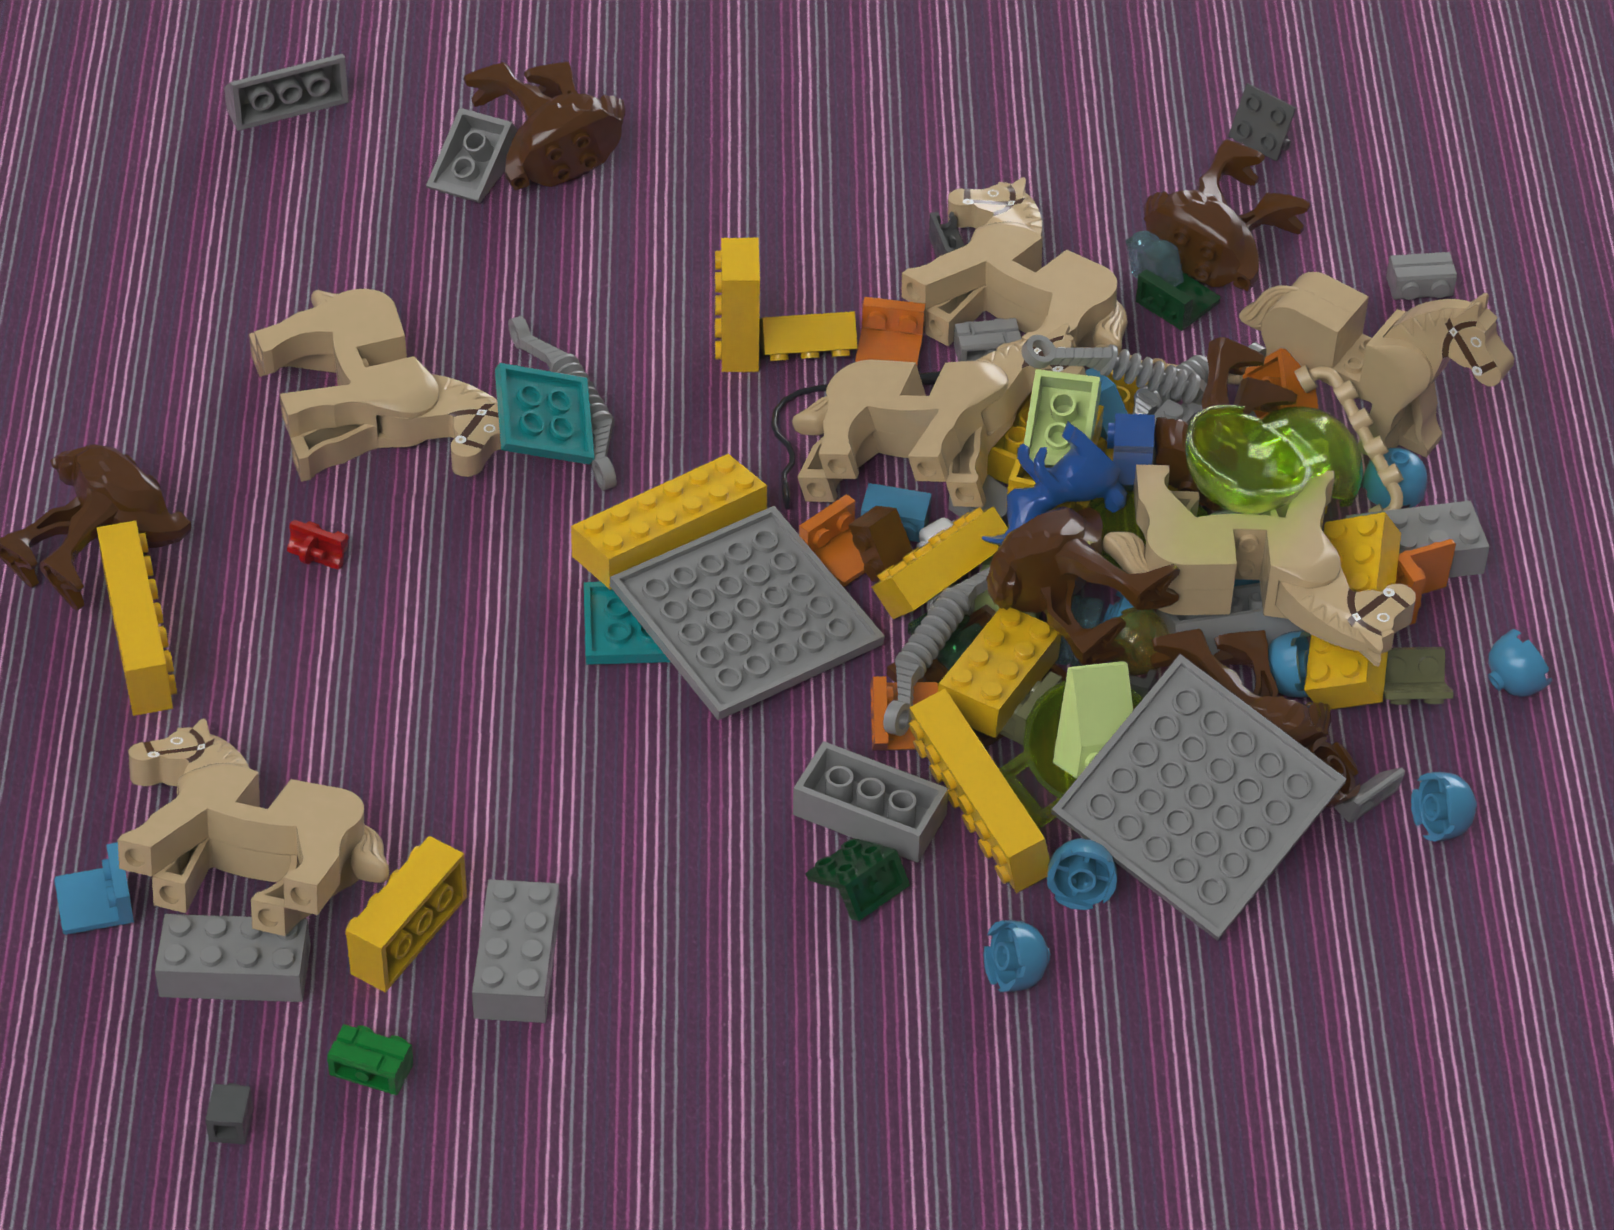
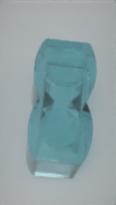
M1138 231L1132 237L1125 240L1131 273L1134 277L1138 278V274L1148 269L1174 287L1184 282L1179 251L1176 245L1166 240H1160L1157 235L1149 231Z

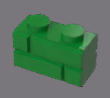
M343 1024L337 1035V1040L334 1041L327 1057L329 1075L397 1096L414 1062L412 1044H408L402 1037L395 1035L385 1037L375 1034L373 1030L366 1026L352 1027Z

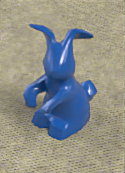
M1069 421L1066 423L1062 437L1070 444V450L1053 467H1045L1044 461L1047 455V447L1039 449L1033 462L1029 457L1030 448L1025 444H1021L1018 448L1017 459L1036 484L1034 487L1014 488L1007 495L1009 529L1003 535L982 536V540L1000 546L1009 532L1065 502H1084L1095 498H1103L1105 508L1112 513L1124 508L1127 502V492L1119 483L1121 469Z

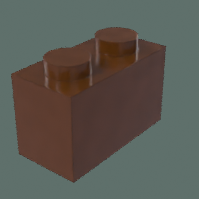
M875 506L849 524L853 535V543L859 550L864 563V571L873 582H879L880 579L877 577L879 573L891 565H896L902 561L903 557L913 550L897 508Z

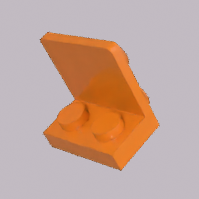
M864 297L862 329L855 362L870 359L916 362L918 366L924 334L926 304Z
M847 494L799 525V536L842 586L848 585L865 573L863 560L859 550L853 543V535L849 528V524L855 520L856 501Z
M1453 539L1434 542L1424 547L1399 553L1396 584L1407 585L1416 595L1410 625L1416 623L1418 611L1421 607L1422 594L1447 586L1456 547Z
M873 676L870 683L872 751L916 750L913 741L916 739L910 727L902 736L893 735L884 730L883 720L885 711L893 700H898L897 682L887 683L886 676ZM917 682L914 686L913 705L937 693L938 683Z

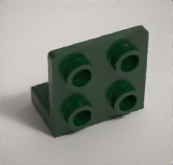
M1148 269L1138 274L1136 302L1181 331L1220 303L1221 297L1178 269H1173L1162 278Z
M851 839L841 845V849L831 856L818 860L815 863V867L805 873L809 881L839 889L850 919L860 921L910 886L896 849L860 839Z

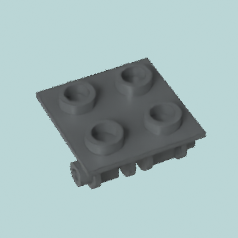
M1247 83L1228 137L1278 161L1281 150L1287 151L1291 145V140L1288 139L1287 133L1296 107Z

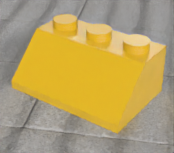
M855 311L762 317L759 319L762 356L770 355V361L789 360L788 354L801 353V359L820 358L819 352L831 351L832 357L850 356V350L858 349Z

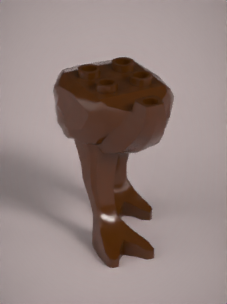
M569 61L527 69L524 73L527 81L539 84L538 87L517 80L511 68L504 62L481 68L464 76L463 79L468 87L478 88V91L472 96L473 106L485 105L497 97L507 94L519 104L527 117V120L514 136L506 157L505 176L515 191L528 187L530 185L529 180L542 186L554 187L577 179L605 163L620 142L626 112L624 100L618 99L615 96L609 97L605 94L600 99L588 94H578Z
M1226 139L1218 148L1210 169L1199 178L1197 189L1181 190L1169 195L1166 191L1150 195L1144 205V221L1149 241L1166 264L1180 270L1192 279L1213 288L1223 287L1233 282L1235 287L1248 291L1257 282L1259 272V255L1251 232L1263 224L1275 226L1291 233L1301 234L1304 230V225L1298 220L1296 215L1306 213L1311 205L1303 198L1280 193H1266L1254 210L1243 215H1237L1228 206L1219 183L1224 175H1228L1241 183L1255 186L1259 177L1252 171L1250 166L1261 163L1265 156L1255 149Z
M1219 337L1210 341L1208 346L1207 360L1209 373L1201 402L1204 415L1201 426L1199 428H1190L1185 421L1180 419L1157 417L1154 429L1156 465H1169L1168 484L1178 491L1199 492V502L1203 503L1210 510H1247L1249 514L1261 515L1264 494H1277L1270 467L1261 450L1246 435L1243 426L1252 410L1276 413L1277 407L1280 405L1296 404L1297 394L1281 386L1247 377L1241 380L1234 404L1231 407L1227 389L1229 374L1244 375L1246 367L1263 366L1265 356L1227 337Z
M88 444L82 448L64 451L50 460L60 480L66 485L74 486L76 497L65 506L52 508L35 523L26 528L1 537L0 558L22 581L32 588L39 584L34 570L38 566V562L31 547L55 535H67L63 544L40 563V570L65 601L78 611L85 606L80 592L84 585L74 567V561L87 544L98 537L96 527L136 520L138 532L146 534L148 548H157L180 542L191 531L192 526L191 522L182 512L177 511L173 514L168 512L158 481L152 475H146L138 468L135 461L129 455H123L114 447Z
M1062 506L1036 516L1007 534L991 561L989 574L986 577L988 593L994 604H997L1001 609L1008 610L1011 607L1022 612L1039 613L1043 611L1047 615L1048 625L1064 636L1075 658L1082 666L1105 663L1121 656L1126 649L1117 641H1114V639L1126 627V622L1122 618L1115 617L1093 628H1082L1071 611L1074 595L1087 582L1107 585L1118 590L1136 610L1158 609L1170 606L1178 601L1179 595L1173 589L1168 588V586L1179 575L1180 569L1176 565L1171 564L1146 573L1128 574L1102 556L1105 531L1100 513L1091 507L1076 512L1072 508Z
M1201 629L1176 632L1151 640L1154 651H1157V653L1150 657L1151 666H1171L1181 654L1305 748L1313 741L1327 737L1332 720L1328 704L1309 702L1302 705L1295 700H1288L1282 696L1278 697V688L1269 666L1268 642L1265 630L1219 635L1214 638L1217 649L1220 651L1214 655L1211 654ZM1225 665H1246L1252 668L1255 677L1254 692L1252 693L1245 688L1238 673Z

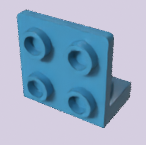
M118 842L106 844L109 859L102 860L103 868L60 875L54 878L63 934H73L134 922L126 872L119 869Z

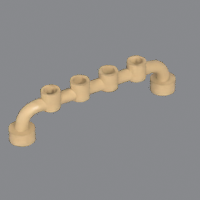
M1304 365L1295 370V375L1306 393L1318 387L1316 383L1318 379H1326L1330 382L1367 455L1374 464L1383 485L1390 494L1391 500L1386 508L1383 509L1381 504L1370 508L1368 512L1401 509L1403 506V494L1398 483L1403 481L1404 478L1397 465L1394 463L1389 466L1383 455L1388 453L1389 450L1382 437L1379 435L1374 438L1368 428L1374 422L1365 407L1361 410L1358 409L1354 399L1359 397V394L1352 381L1348 380L1344 383L1336 370L1326 366H1319L1309 370L1307 365Z

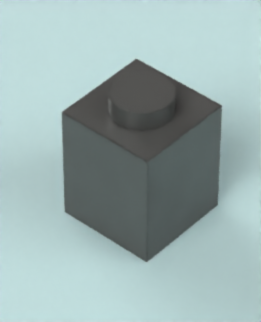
M213 1084L205 1120L209 1142L246 1144L253 1112L250 1087L239 1084Z

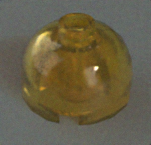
M1132 607L1121 611L1122 615L1119 618L1126 622V627L1117 635L1114 641H1117L1126 650L1121 656L1110 661H1124L1128 663L1129 674L1132 675L1148 674L1150 669H1159L1160 667L1151 666L1150 657L1157 653L1153 649L1151 640L1170 634L1164 620L1152 609L1136 610Z

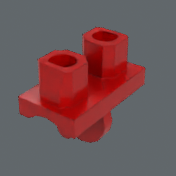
M293 520L290 523V540L287 552L299 556L300 562L307 565L314 561L337 570L343 566L344 553L348 547V534L339 531L336 533L325 531L319 524L311 521L303 523Z

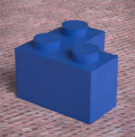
M1115 413V423H1108L1107 449H1113V462L1121 469L1119 483L1126 491H1133L1136 464L1153 465L1155 415Z

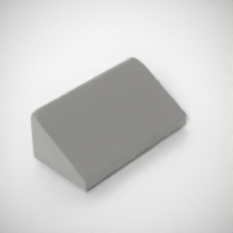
M1397 768L1376 774L1360 786L1357 796L1334 808L1349 823L1354 822L1398 791L1405 775V770Z

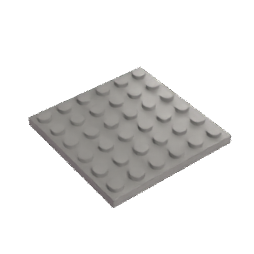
M775 506L610 577L609 586L717 720L825 672L884 643V634Z
M1180 654L1057 802L1051 813L1084 839H1091L1103 845L1112 855L1115 863L1218 941L1345 784L1346 778Z

